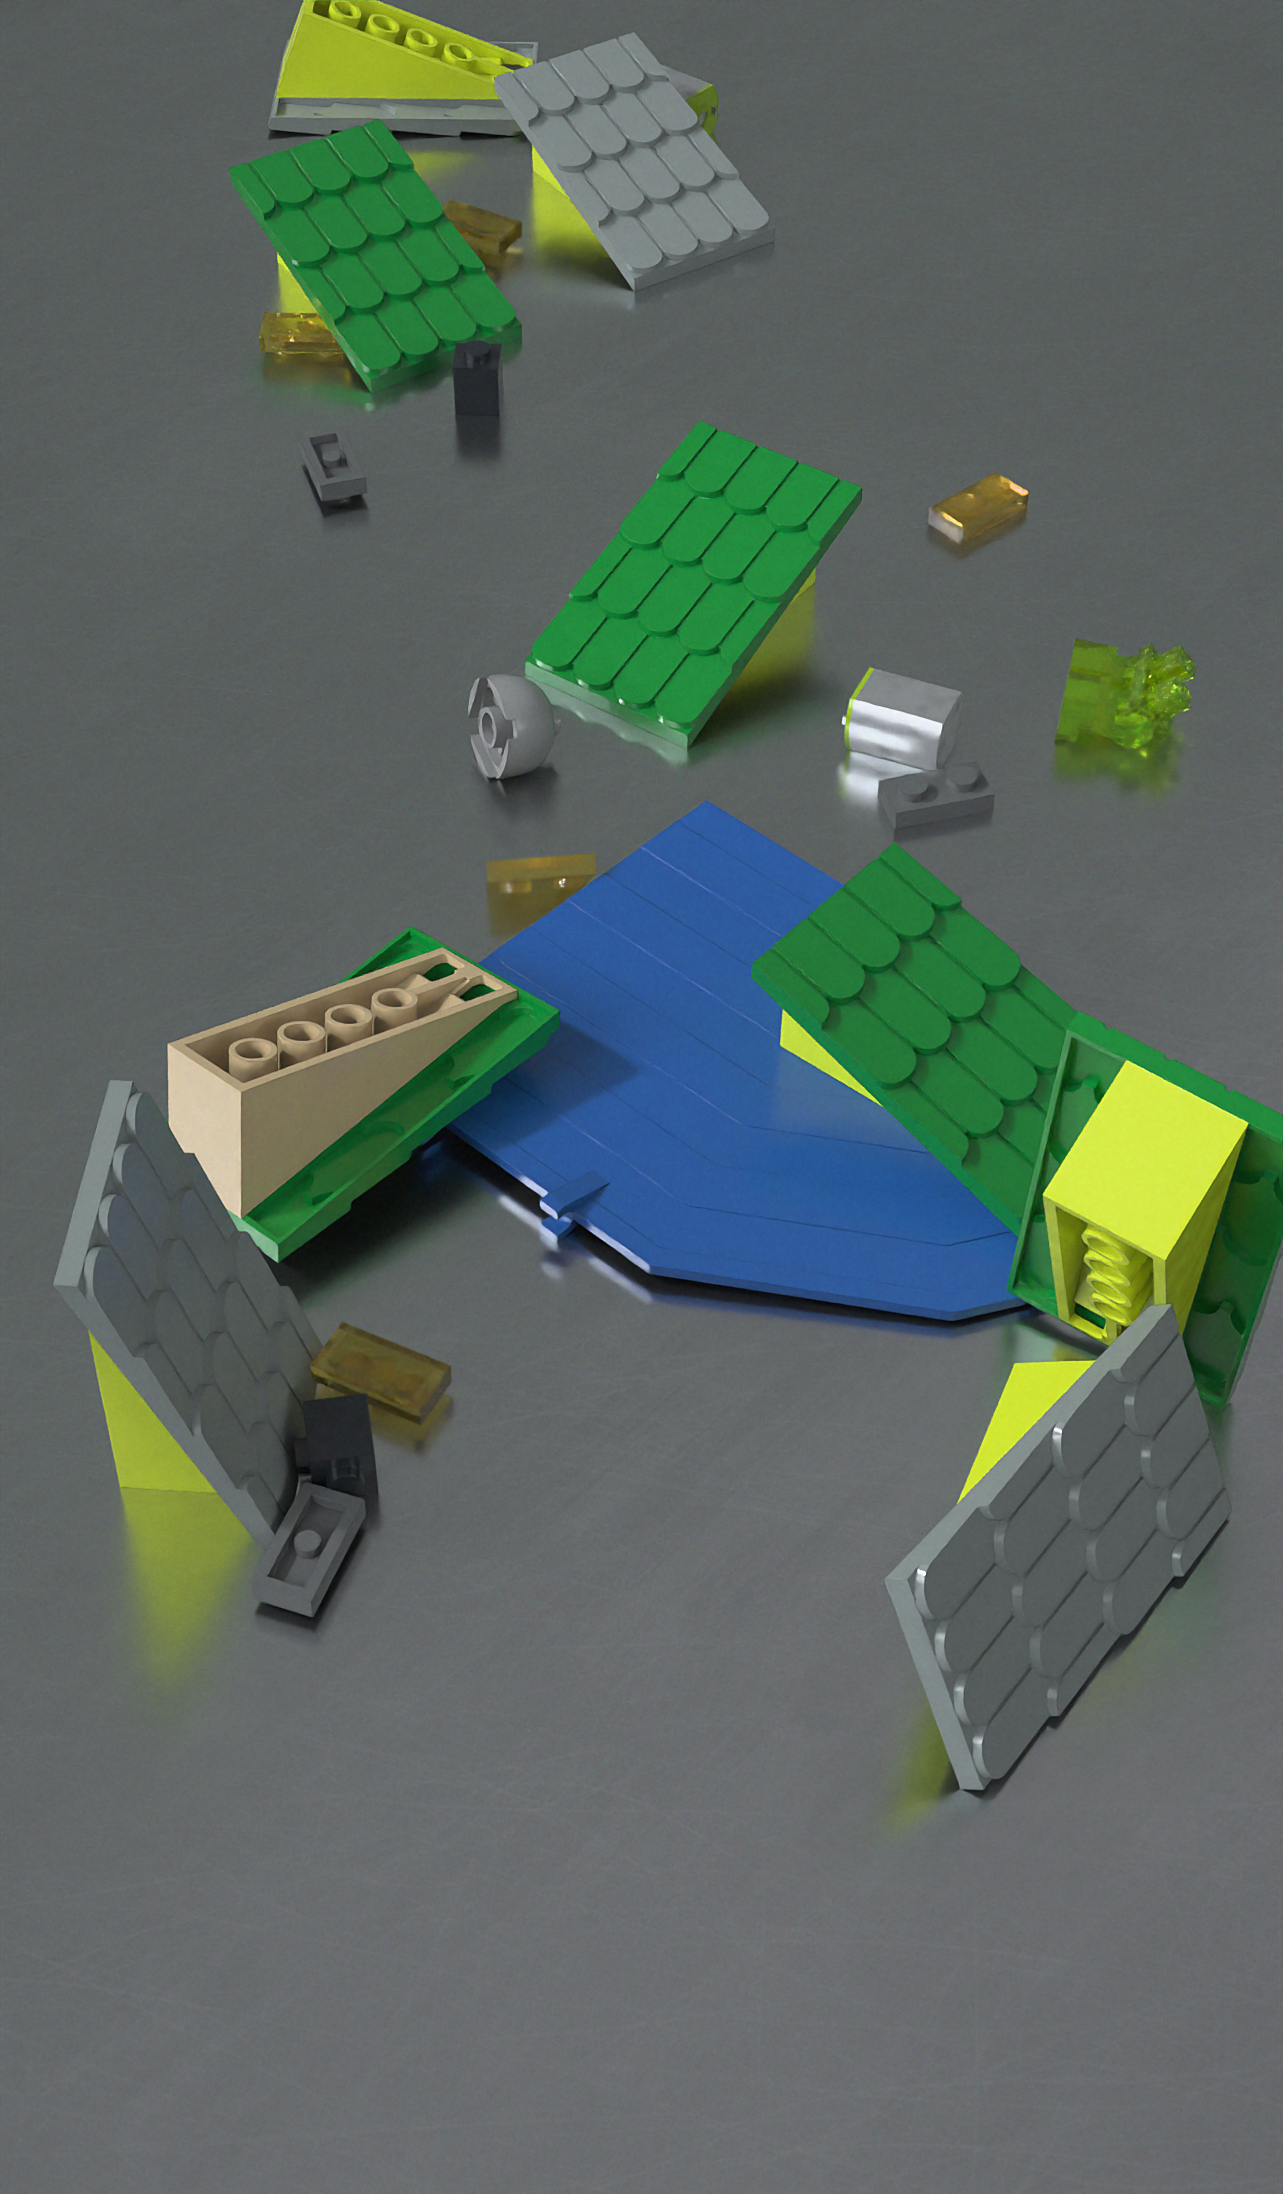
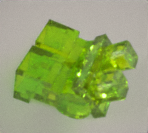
M1076 638L1055 738L1075 742L1077 732L1110 737L1116 744L1126 748H1138L1147 744L1153 735L1158 741L1171 735L1174 716L1190 709L1192 697L1184 682L1195 677L1196 663L1180 645L1160 654L1151 643L1139 649L1138 655L1124 657L1117 655L1118 647Z

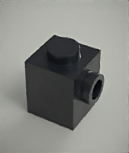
M480 340L457 343L452 366L455 415L500 416L504 391L502 344H488Z
M367 1393L303 1401L306 1437L294 1439L298 1478L311 1476L312 1484L356 1497L378 1494Z

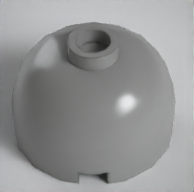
M495 674L475 680L470 692L468 717H478L480 734H473L470 737L477 762L483 773L489 778L505 779L535 770L545 762L554 745L555 736L560 732L561 719L557 707L551 705L549 698L537 683L517 674Z

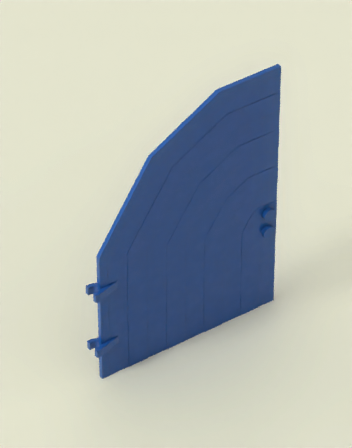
M706 800L478 963L559 1009V1029L549 1036V1042L545 1047L493 1083L489 1095L444 1127L543 1197L540 1199V1208L550 1216L540 1223V1232L558 1244L578 1224H581L649 1274L948 1321H956L1029 1304L1006 1291L1018 1237L884 1107L780 1046L783 1008L751 978L752 963L768 949L771 950L776 942L803 919H807L810 913L837 890L843 888L844 885ZM433 1134V1135H432L431 1137H429L427 1140H425L424 1142H422L420 1145H424V1144H425L426 1142H428L435 1134Z

